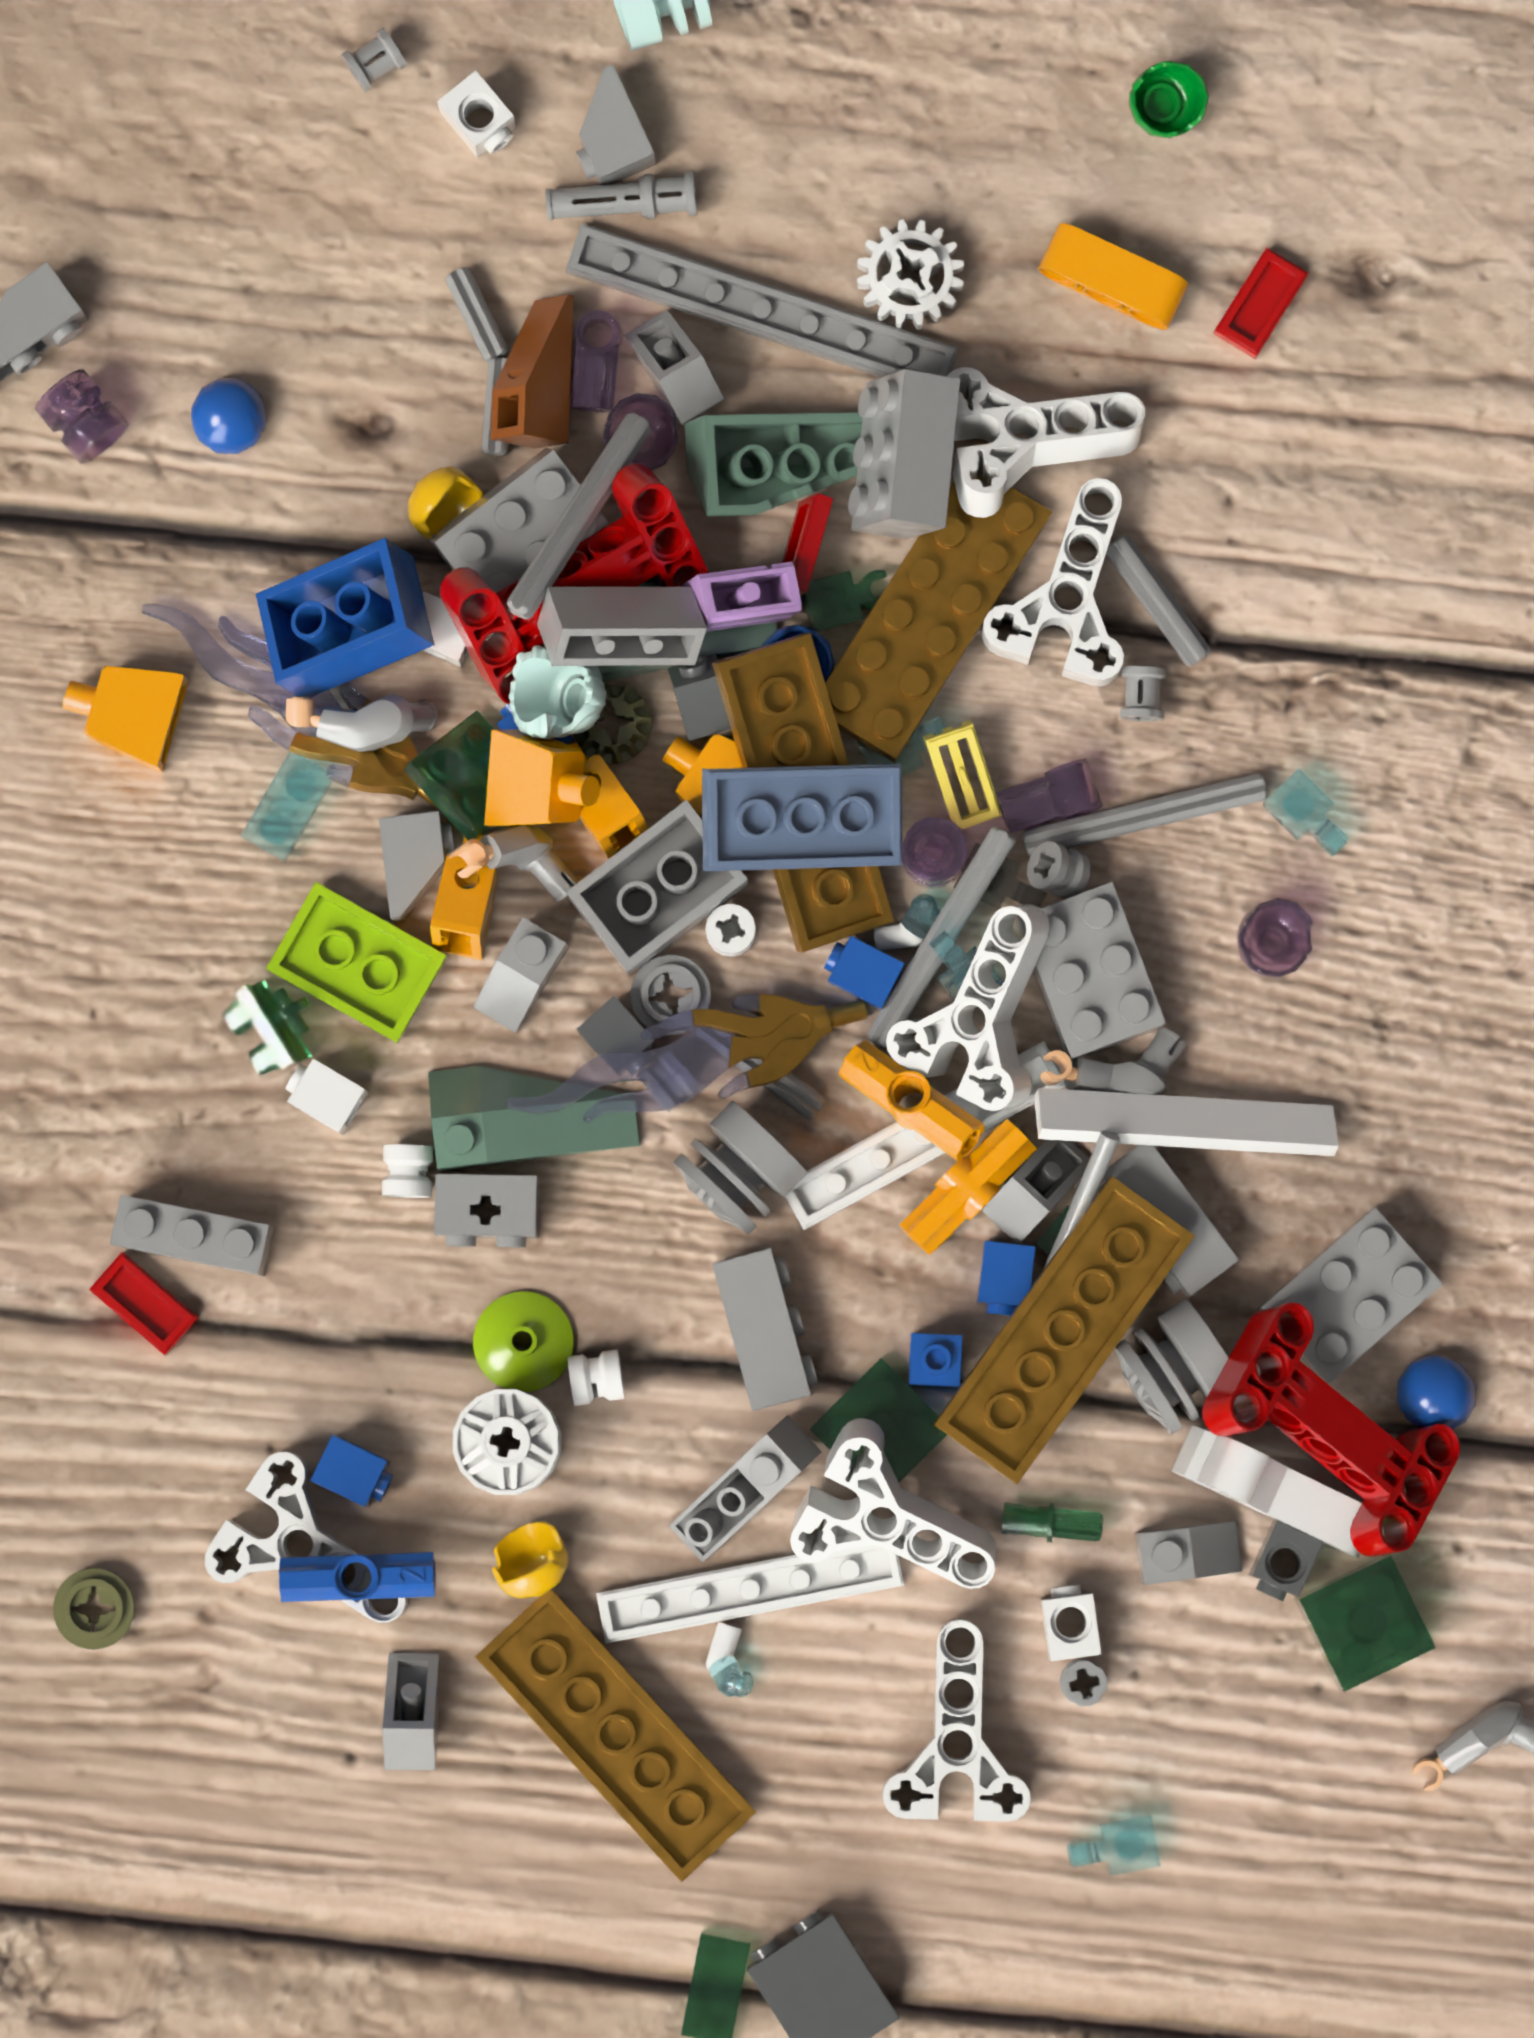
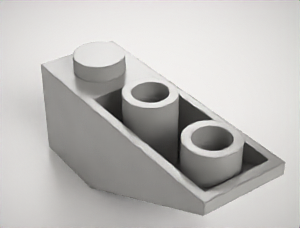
M48 262L6 290L0 302V382L14 372L17 375H21L31 370L41 361L40 353L55 343L58 346H62L72 341L81 333L82 327L80 325L88 320Z
M787 1415L678 1516L669 1527L703 1563L822 1452Z

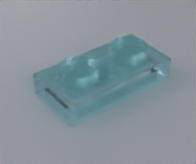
M289 752L240 835L241 838L286 863L335 779V775L305 757Z

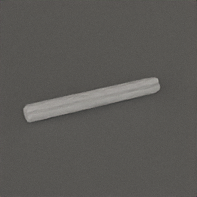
M634 412L624 417L507 599L509 611L513 615L519 616L524 620L533 617L545 598L547 588L552 587L611 495L613 479L617 472L623 467L630 465L650 434L649 421L645 417L639 416Z
M1256 773L1027 829L1023 832V842L1028 856H1031L1035 848L1046 841L1062 844L1067 849L1260 802L1267 797V787L1262 774Z
M999 827L990 829L885 1002L882 1010L868 1030L867 1038L877 1046L887 1049L886 1039L892 1026L900 1021L908 1020L1015 844V838Z

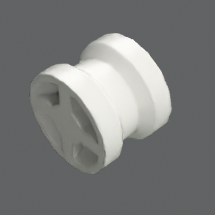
M721 905L713 910L707 919L705 930L708 943L715 952L722 956H740L748 951L755 941L756 926L754 918L747 909L740 905Z

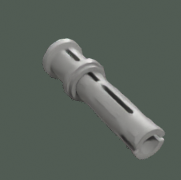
M686 171L685 176L656 179L652 174H644V177H640L637 183L592 185L564 189L548 188L546 189L548 220L642 212V217H647L648 219H655L659 213L685 211L688 212L689 216H697L694 171ZM682 192V195L677 197H659L660 194ZM640 195L639 200H626L627 196ZM617 198L613 202L574 204L575 200Z

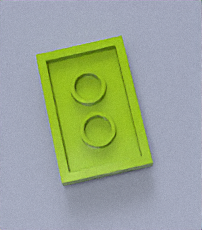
M315 882L267 965L266 970L398 1044L448 957Z

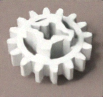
M904 219L899 220L898 231L894 234L885 226L881 227L879 235L882 242L878 244L875 241L867 240L865 250L871 255V258H858L857 268L868 273V275H863L857 279L858 289H870V292L864 297L863 304L865 307L878 304L880 308L877 319L881 322L889 314L896 316L895 324L896 328L899 329L903 327L906 319H913L916 329H922L923 317L927 315L936 323L940 322L942 315L939 307L942 305L953 310L956 306V300L949 292H959L963 289L964 281L953 277L954 274L964 270L963 260H951V257L957 251V244L951 242L943 246L941 240L944 230L939 227L929 235L925 233L926 227L923 220H919L915 230H908ZM905 244H917L927 249L923 252L908 249ZM886 255L891 269L878 282L877 268L881 259ZM901 262L910 271L920 269L919 286L917 283H913L910 278L900 280L902 276ZM940 268H943V284L935 295L930 284V278L938 273ZM898 297L912 300L915 305H902L893 300Z

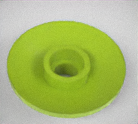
M529 1291L509 1293L493 1301L480 1315L473 1335L474 1354L483 1373L502 1388L517 1389L523 1392L536 1391L556 1381L567 1368V1357L572 1356L574 1348L572 1326L564 1311L548 1297ZM518 1332H528L532 1337V1345L526 1351H519L513 1345V1338Z

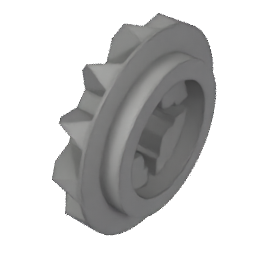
M663 955L650 960L638 971L632 983L631 1003L636 1016L642 1024L658 1034L681 1035L691 1030L690 1012L692 1009H709L711 989L707 976L695 962L683 956ZM669 974L670 982H673L676 989H693V992L687 993L685 997L678 999V1016H673L672 1009L669 1010L666 1002H649V999L655 998L657 994L664 992L663 984L665 983L664 975Z

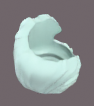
M539 645L533 646L529 652H520L516 655L517 663L512 670L514 680L511 682L509 706L514 722L523 735L542 739L563 738L570 734L585 732L594 726V723L600 717L603 707L606 705L605 699L607 698L602 675L597 666H551L546 648Z

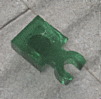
M850 571L811 580L807 593L802 594L810 627L820 632L862 620L863 615L860 606L863 605L868 609H873L879 598L871 593V584L874 581L887 577L886 571H871L863 576L857 584L853 583Z

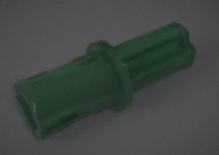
M1004 1502L1002 1534L1044 1537L1050 1543H1052L1053 1537L1097 1542L1103 1534L1104 1518L1100 1512L1055 1508L1056 1503L1051 1502L1050 1507Z

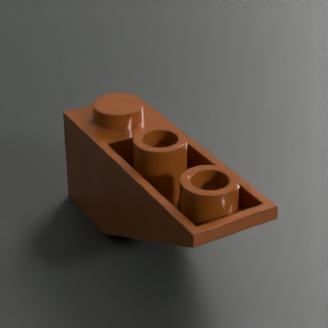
M567 294L534 301L492 390L490 440L533 449L568 444L572 374L573 295Z

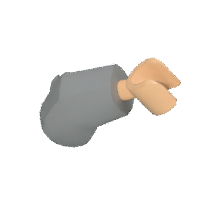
M395 694L378 698L357 711L326 706L321 715L314 714L315 698L292 697L286 700V720L291 726L317 727V738L358 752L376 750L401 742L410 732L431 731L437 724L438 713L433 703L427 704L428 700L408 702L402 696Z
M514 825L487 834L480 841L470 839L449 854L450 858L460 856L467 863V867L458 873V876L461 878H468L485 865L490 870L509 865H515L518 870H530L556 902L564 899L567 896L566 891L581 881L552 850L554 839L547 832L534 825Z
M1159 1028L1156 1036L1139 1061L1121 1064H1108L1085 1058H1078L1072 1062L1065 1052L1054 1050L1046 1054L1043 1059L1055 1062L1060 1069V1074L1057 1075L1044 1071L1040 1074V1079L1046 1085H1056L1065 1080L1067 1090L1161 1095L1166 1090L1164 1077L1181 1052L1186 1048V1043L1184 1040L1178 1041L1180 1036L1173 1031Z
M1503 1701L1493 1705L1465 1722L1437 1746L1438 1758L1435 1760L1430 1758L1418 1760L1413 1765L1412 1775L1419 1772L1424 1766L1434 1767L1437 1770L1436 1778L1423 1787L1424 1790H1434L1442 1783L1443 1772L1447 1769L1451 1774H1457L1491 1750L1499 1748L1502 1744L1508 1745L1511 1742L1534 1754V1720L1524 1715L1525 1709L1521 1708L1522 1704L1517 1702Z

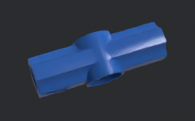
M434 1552L280 1557L279 1590L281 1602L435 1597L436 1565ZM354 1562L366 1565L371 1572V1583L362 1592L351 1590L345 1583V1571Z

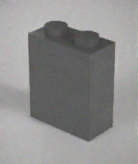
M815 1910L793 1925L797 1934L782 1944H779L775 1937L750 1953L754 1962L747 1966V1972L789 2038H871L899 2019L898 2012L833 1911L822 1916L819 1910Z

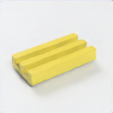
M971 720L962 722V726L954 729L952 726L942 729L943 732L937 735L931 733L923 736L955 832L1002 816ZM966 738L988 808L979 811L957 743L958 740ZM946 744L969 815L963 817L960 815L939 750L940 746Z

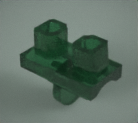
M265 980L252 986L247 984L234 993L237 1000L223 1013V1018L230 1029L237 1035L245 1034L253 1027L259 1032L264 1042L248 1053L250 1061L260 1075L280 1068L286 1069L299 1065L312 1057L301 1039L302 1035L310 1031L301 1016L312 1006L307 997L293 1002L284 988L273 993Z

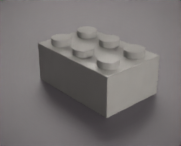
M903 369L866 383V388L863 389L858 403L859 416L863 417L861 437L857 440L853 453L854 465L858 469L856 486L852 489L848 502L849 514L853 516L851 530L909 539L946 528L960 388L959 378Z
M545 448L428 540L451 570L460 567H469L476 570L491 589L497 593L522 578L581 485L553 449ZM599 512L581 542L610 525L601 512Z
M685 800L566 891L576 909L630 977L642 968L643 965L654 959L710 916L713 910L727 903L749 885L748 879L741 870H703L702 819L689 802Z
M1113 882L1040 908L1049 919L1050 930L1033 971L1062 1048L1071 1061L1164 1027L1166 1024ZM1019 916L1016 920V926L1021 939H1023L1026 934V923Z
M1375 1207L1364 1214L1256 1310L1260 1311L1290 1302L1299 1303L1306 1307L1314 1321V1333L1300 1360L1325 1382L1330 1384L1443 1283Z

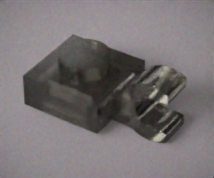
M975 843L954 888L981 846L980 843ZM1006 857L980 901L999 910L1006 897L1022 905L1030 904L1041 908L1048 893L1017 879L1016 876L1022 864Z

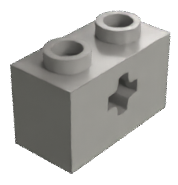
M436 1174L434 1235L446 1237V1246L476 1247V1237L496 1238V1247L526 1248L527 1238H538V1176ZM489 1197L495 1207L501 1208V1215L492 1216L490 1224L483 1225L482 1218L473 1215V1207H481L483 1205V1198Z

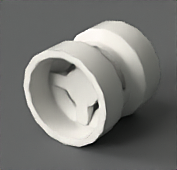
M404 1144L384 1145L383 1161L388 1165V1171L390 1172L382 1180V1196L431 1198L432 1181L426 1177V1172H428V1166L433 1163L434 1147Z
M618 1349L603 1351L596 1358L588 1359L583 1354L567 1357L574 1406L590 1404L594 1398L605 1397L609 1401L625 1399Z

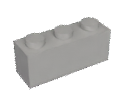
M548 587L537 622L551 666L695 665L707 630L692 587Z
M1138 1145L1108 1167L1098 1193L1110 1176H1113L1195 1235L1163 1280L1174 1295L1182 1291L1187 1298L1191 1297L1239 1261L1154 1146Z
M120 1194L110 1244L121 1248L265 1276L275 1227Z
M769 1248L712 1264L752 1411L811 1396L809 1385L816 1384L818 1381L811 1355L800 1356L796 1342V1336L805 1334L797 1305L787 1307L782 1288L791 1286L784 1256L774 1258L772 1250Z

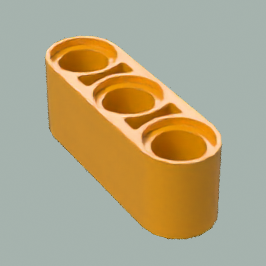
M1066 223L1058 224L1037 268L1042 275L1050 280L1160 330H1168L1189 286V283L1178 274Z

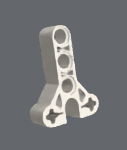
M961 367L948 374V377L960 379L954 441L984 439L990 442L984 445L956 448L953 477L958 501L961 508L967 514L974 517L985 518L994 515L1003 503L1004 494L1031 467L1122 456L1131 453L1139 444L1145 419V407L1142 401L1131 393L1114 392L1027 403L988 384L986 377L974 368ZM1122 421L1127 423L1129 426L1119 427L1113 424L1112 422ZM1073 427L1078 429L1080 432L1070 433L1065 431L1063 428ZM1024 433L1029 435L1031 438L1020 439L1016 437L1014 434Z
M1095 478L1082 485L1078 492L1050 581L1014 605L1003 604L994 607L988 612L983 623L982 639L990 652L1028 665L1040 631L1047 626H1060L1067 631L1071 639L1070 650L1061 676L1098 687L1109 685L1117 678L1123 666V650L1115 639L1108 636L1093 596L1121 509L1122 496L1120 490L1113 482L1108 479ZM1091 494H1103L1111 501L1112 509L1105 515H1094L1087 510L1084 501ZM1079 540L1088 541L1095 547L1097 556L1091 562H1078L1070 555V545ZM1063 587L1073 588L1080 594L1081 605L1073 610H1064L1056 604L1054 599L1055 592ZM1003 620H1009L1013 622L1012 631L1018 633V636L1010 634L1006 641H1000L997 639L998 630L991 626H1001ZM1098 650L1107 652V661L1114 664L1113 666L1105 665L1102 672L1093 670L1094 661L1087 658V656L1095 657Z
M1030 904L1003 907L996 911L988 924L954 1003L926 1018L900 1021L893 1025L886 1039L887 1051L891 1058L898 1064L922 1074L925 1078L945 1075L957 1046L962 1044L968 1052L969 1063L956 1094L989 1111L1014 1108L1025 1103L1030 1096L1032 1084L1027 1070L1019 1064L1011 1019L1048 938L1050 925L1045 912L1038 906ZM1018 915L1026 923V934L1021 941L1013 932V922ZM997 961L1003 964L1006 971L1005 982L1002 986L998 985L993 978L992 971ZM977 1006L985 1014L986 1022L982 1031H979L973 1023L972 1016ZM913 1033H916L915 1040L912 1039ZM918 1043L923 1048L922 1050H917ZM1002 1078L1001 1084H997L995 1079ZM1003 1089H1005L1006 1094L1001 1096Z
M865 1418L854 1419L848 1422L842 1428L827 1455L824 1476L850 1488L857 1493L858 1497L852 1500H841L810 1485L793 1520L790 1542L795 1555L803 1561L816 1563L828 1559L833 1552L879 1545L962 1587L975 1589L987 1585L993 1578L996 1565L997 1549L993 1536L985 1529L901 1488L884 1454L885 1439L880 1426L874 1421ZM861 1445L868 1447L862 1449L861 1453H857L853 1462H851L853 1450L857 1451ZM877 1507H885L892 1510L895 1515L888 1519H881L874 1516L871 1510ZM824 1519L823 1529L818 1530L815 1533V1535H810L815 1528L818 1529L820 1523ZM929 1529L938 1533L940 1537L934 1541H925L920 1539L916 1533ZM967 1552H976L984 1556L985 1559L979 1563L972 1564L966 1562L961 1556Z
M1191 1426L1171 1472L1324 1541L1323 1543L1359 1558L1360 1553L1355 1549L1350 1538V1527L1362 1504L1361 1502L1298 1473L1245 1444L1228 1437L1217 1436L1197 1426Z
M277 1452L270 1455L263 1462L246 1488V1491L270 1505L276 1511L279 1517V1525L276 1532L271 1537L263 1539L249 1532L233 1520H226L207 1549L205 1567L208 1574L214 1580L222 1583L238 1582L245 1579L251 1572L279 1570L280 1557H293L288 1552L287 1540L291 1533L296 1530L305 1531L311 1536L313 1549L309 1556L354 1555L358 1553L320 1529L306 1487L310 1479L309 1467L306 1461L300 1455L293 1452ZM291 1461L294 1464L291 1473L297 1477L296 1483H284L275 1490L277 1486L275 1483L279 1477L273 1472L275 1465L286 1466ZM240 1544L238 1547L239 1552L236 1556L238 1562L242 1564L240 1569L233 1568L224 1573L220 1569L223 1565V1560L218 1557L220 1550L225 1552L231 1551ZM354 1562L356 1575L353 1582L348 1585V1588L356 1592H362L371 1583V1572L366 1565ZM398 1598L396 1609L390 1614H382L374 1609L371 1599L358 1601L341 1600L370 1620L378 1623H388L400 1618L406 1612L409 1604V1598Z
M960 1618L950 1620L938 1632L936 1640L934 1735L905 1770L896 1771L887 1778L882 1789L884 1804L888 1811L896 1817L938 1820L940 1782L944 1776L956 1771L963 1772L972 1779V1818L974 1821H1014L1022 1817L1029 1808L1031 1797L1025 1782L1015 1774L1006 1773L981 1739L983 1638L977 1626L968 1620ZM961 1627L968 1629L972 1633L974 1646L970 1653L958 1657L948 1652L945 1640L951 1630ZM954 1679H964L972 1686V1699L964 1707H952L945 1701V1687ZM961 1730L971 1737V1750L962 1758H951L943 1750L944 1738L951 1731ZM904 1780L910 1781L913 1790L920 1791L923 1794H932L931 1796H919V1798L911 1799L907 1808L900 1807L899 1800L890 1796L891 1790L900 1789L901 1781ZM1010 1783L1013 1791L1021 1794L1020 1801L1012 1802L1011 1810L1008 1811L1002 1810V1805L999 1801L980 1797L981 1795H993V1793L1002 1792L1003 1784Z

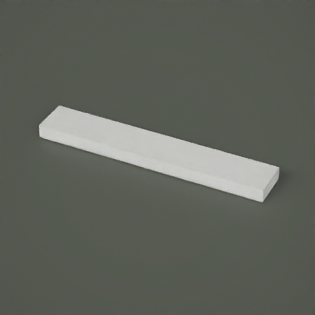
M1043 1041L1018 1055L1019 1064L1027 1070L1032 1084L1030 1096L1020 1106L989 1111L956 1094L957 1089L944 1096L981 1121L985 1126L983 1131L985 1132L1034 1105V1098L1038 1088L1063 1089L1065 1088V1080L1056 1085H1046L1040 1079V1074L1044 1071L1057 1075L1060 1074V1069L1055 1062L1043 1059L1050 1052ZM1002 1078L995 1079L997 1084H1001ZM1003 1089L1001 1096L1006 1094L1005 1089ZM895 1122L808 1170V1174L785 1197L803 1230H806L945 1154V1152L916 1131L906 1129Z
M1038 1088L1034 1098L1038 1139L1097 1142L1101 1131L1106 1130L1120 1137L1118 1144L1321 1156H1335L1339 1146L1333 1105Z
M879 1545L833 1552L828 1559L822 1562L810 1563L801 1560L796 1555H790L596 1593L605 1643H611L904 1586L898 1555Z

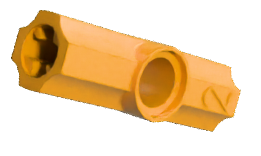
M865 1039L860 1044L854 1045L844 1058L842 1067L838 1072L840 1078L891 1113L900 1126L916 1131L958 1162L963 1157L968 1156L978 1144L979 1138L985 1129L984 1124L931 1087L928 1080L922 1074L907 1070ZM910 1093L923 1095L922 1101L917 1106L904 1108L899 1105L902 1098Z
M1006 1119L969 1156L963 1157L959 1162L957 1161L934 1185L936 1189L899 1226L928 1255L932 1254L966 1219L970 1221L1000 1191L1001 1188L999 1186L1037 1148L1014 1124Z

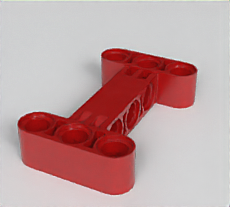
M630 464L617 472L612 483L613 496L623 517L580 542L552 587H637L653 576L663 587H682L684 583L696 575L709 572L670 490L648 467L642 464ZM647 490L642 497L638 498L642 492ZM469 567L457 568L446 575L440 587L441 599L480 675L504 703L509 704L511 682L514 680L512 673L506 678L505 676L513 670L517 663L516 655L520 652H529L533 646L543 644L537 622L544 599L533 617L524 620L519 616L513 615L507 605V599L520 579L495 593L476 570ZM471 595H474L470 601L466 602ZM491 633H494L488 640H485Z
M1290 1302L1256 1312L1249 1320L1205 1399L1202 1408L1205 1425L1215 1435L1227 1437L1259 1429L1268 1420L1364 1499L1350 1527L1352 1544L1360 1554L1367 1557H1375L1403 1552L1409 1549L1415 1542L1458 1460L1460 1442L1457 1434L1445 1424H1434L1402 1432L1397 1439H1394L1300 1361L1314 1333V1321L1306 1307L1299 1303ZM1257 1364H1258L1259 1369H1260V1375H1259V1373H1258V1371H1257ZM1234 1405L1236 1406V1409H1237V1416H1236V1414H1235V1412H1234Z

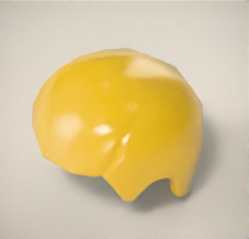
M452 466L438 468L427 473L415 484L408 500V519L420 534L429 539L483 497V492L462 470Z
M546 1521L527 1523L511 1531L496 1544L494 1554L497 1568L496 1566L492 1567V1572L499 1587L506 1594L516 1598L538 1597L547 1593L561 1582L569 1564L567 1548L555 1526Z

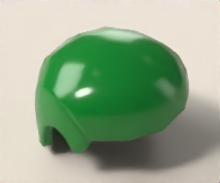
M1163 61L1150 66L1132 83L1128 105L1134 122L1147 134L1170 139L1185 134L1202 121L1205 116L1209 93L1204 78L1192 66L1180 62Z

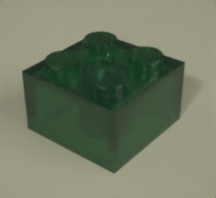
M1382 1555L1294 1598L1338 1690L1346 1692L1436 1648L1391 1555Z

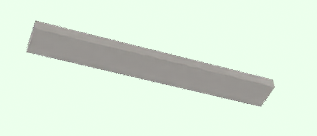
M581 223L565 269L567 274L880 378L903 369L948 376L951 373L958 352L956 347Z

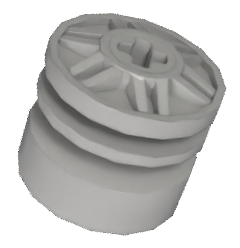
M732 1100L710 1123L714 1134L722 1144L714 1150L695 1138L690 1145L705 1160L704 1163L698 1168L681 1153L673 1161V1164L680 1170L687 1188L721 1221L731 1224L749 1235L757 1225L742 1211L749 1202L766 1217L771 1211L759 1194V1191L766 1185L777 1194L785 1197L808 1172L769 1132Z
M1186 1299L1157 1317L1165 1337L1163 1341L1157 1344L1146 1331L1139 1328L1134 1334L1144 1351L1143 1354L1137 1356L1124 1339L1114 1349L1120 1361L1122 1375L1129 1388L1147 1414L1161 1423L1171 1435L1182 1429L1181 1423L1172 1407L1179 1404L1190 1420L1194 1421L1197 1419L1199 1414L1191 1395L1200 1390L1207 1398L1228 1360V1356L1211 1330Z

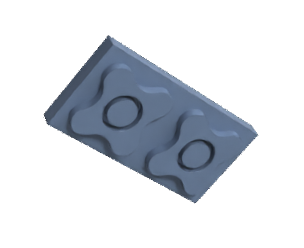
M902 764L702 768L703 870L735 871L902 865Z

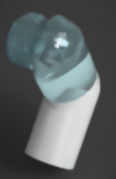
M928 894L917 895L912 900L909 909L899 924L874 928L876 949L883 951L920 946L940 913L936 899Z
M718 1622L706 1659V1667L721 1693L727 1697H745L753 1688V1677L751 1673L741 1669L734 1657L742 1629Z

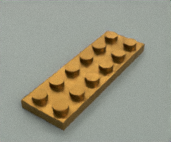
M955 482L952 483L949 489L946 528L919 535L825 683L838 729L894 763L897 761L983 625L988 612L993 609L1050 519L1052 511L1011 487L1004 494L1003 503L994 515L985 518L974 517L967 514L961 508Z
M811 633L796 635L712 663L742 767L849 765ZM878 866L773 869L795 948L798 952L803 953L894 922Z
M1110 1176L933 1425L1012 1482L1018 1484L1195 1235L1119 1180Z
M553 1589L537 1598L475 1656L681 1882L757 1813Z

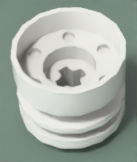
M495 1389L477 1396L461 1411L453 1430V1454L460 1472L475 1487L494 1495H520L539 1487L554 1472L562 1454V1432L555 1414L541 1399L517 1389ZM510 1427L513 1429L512 1436L520 1440L519 1449H510L507 1457H503L500 1455V1447L493 1445L494 1435H503L505 1428Z

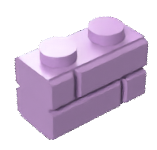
M793 562L772 564L769 567L763 565L698 574L682 585V587H692L707 627L706 632L786 621L792 615L802 611Z

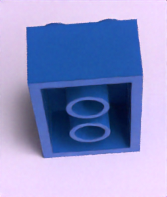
M387 538L378 540L256 593L275 682L299 697H314L435 645L414 556Z

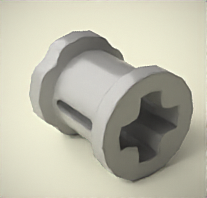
M384 28L377 31V38L353 53L346 51L341 54L348 69L364 92L372 89L371 83L395 67L401 70L407 66L401 52ZM380 54H383V55H384L383 57H381L380 59L376 60L375 62H373V63L370 64L369 66H365V65H364V64H366L367 62H369V61H371L372 59H374L375 57H377L378 55H380Z
M1152 666L1122 667L1121 676L1126 678L1125 708L1120 709L1119 718L1136 722L1163 721L1164 711L1159 709L1161 680L1166 678V669Z
M1078 1659L1068 1663L1062 1670L1060 1688L1063 1695L1069 1701L1081 1707L1092 1706L1101 1700L1103 1693L1107 1690V1677L1103 1669L1094 1662ZM1079 1669H1084L1089 1676L1097 1677V1683L1090 1686V1695L1083 1697L1079 1690L1070 1689V1682L1077 1679L1076 1671Z

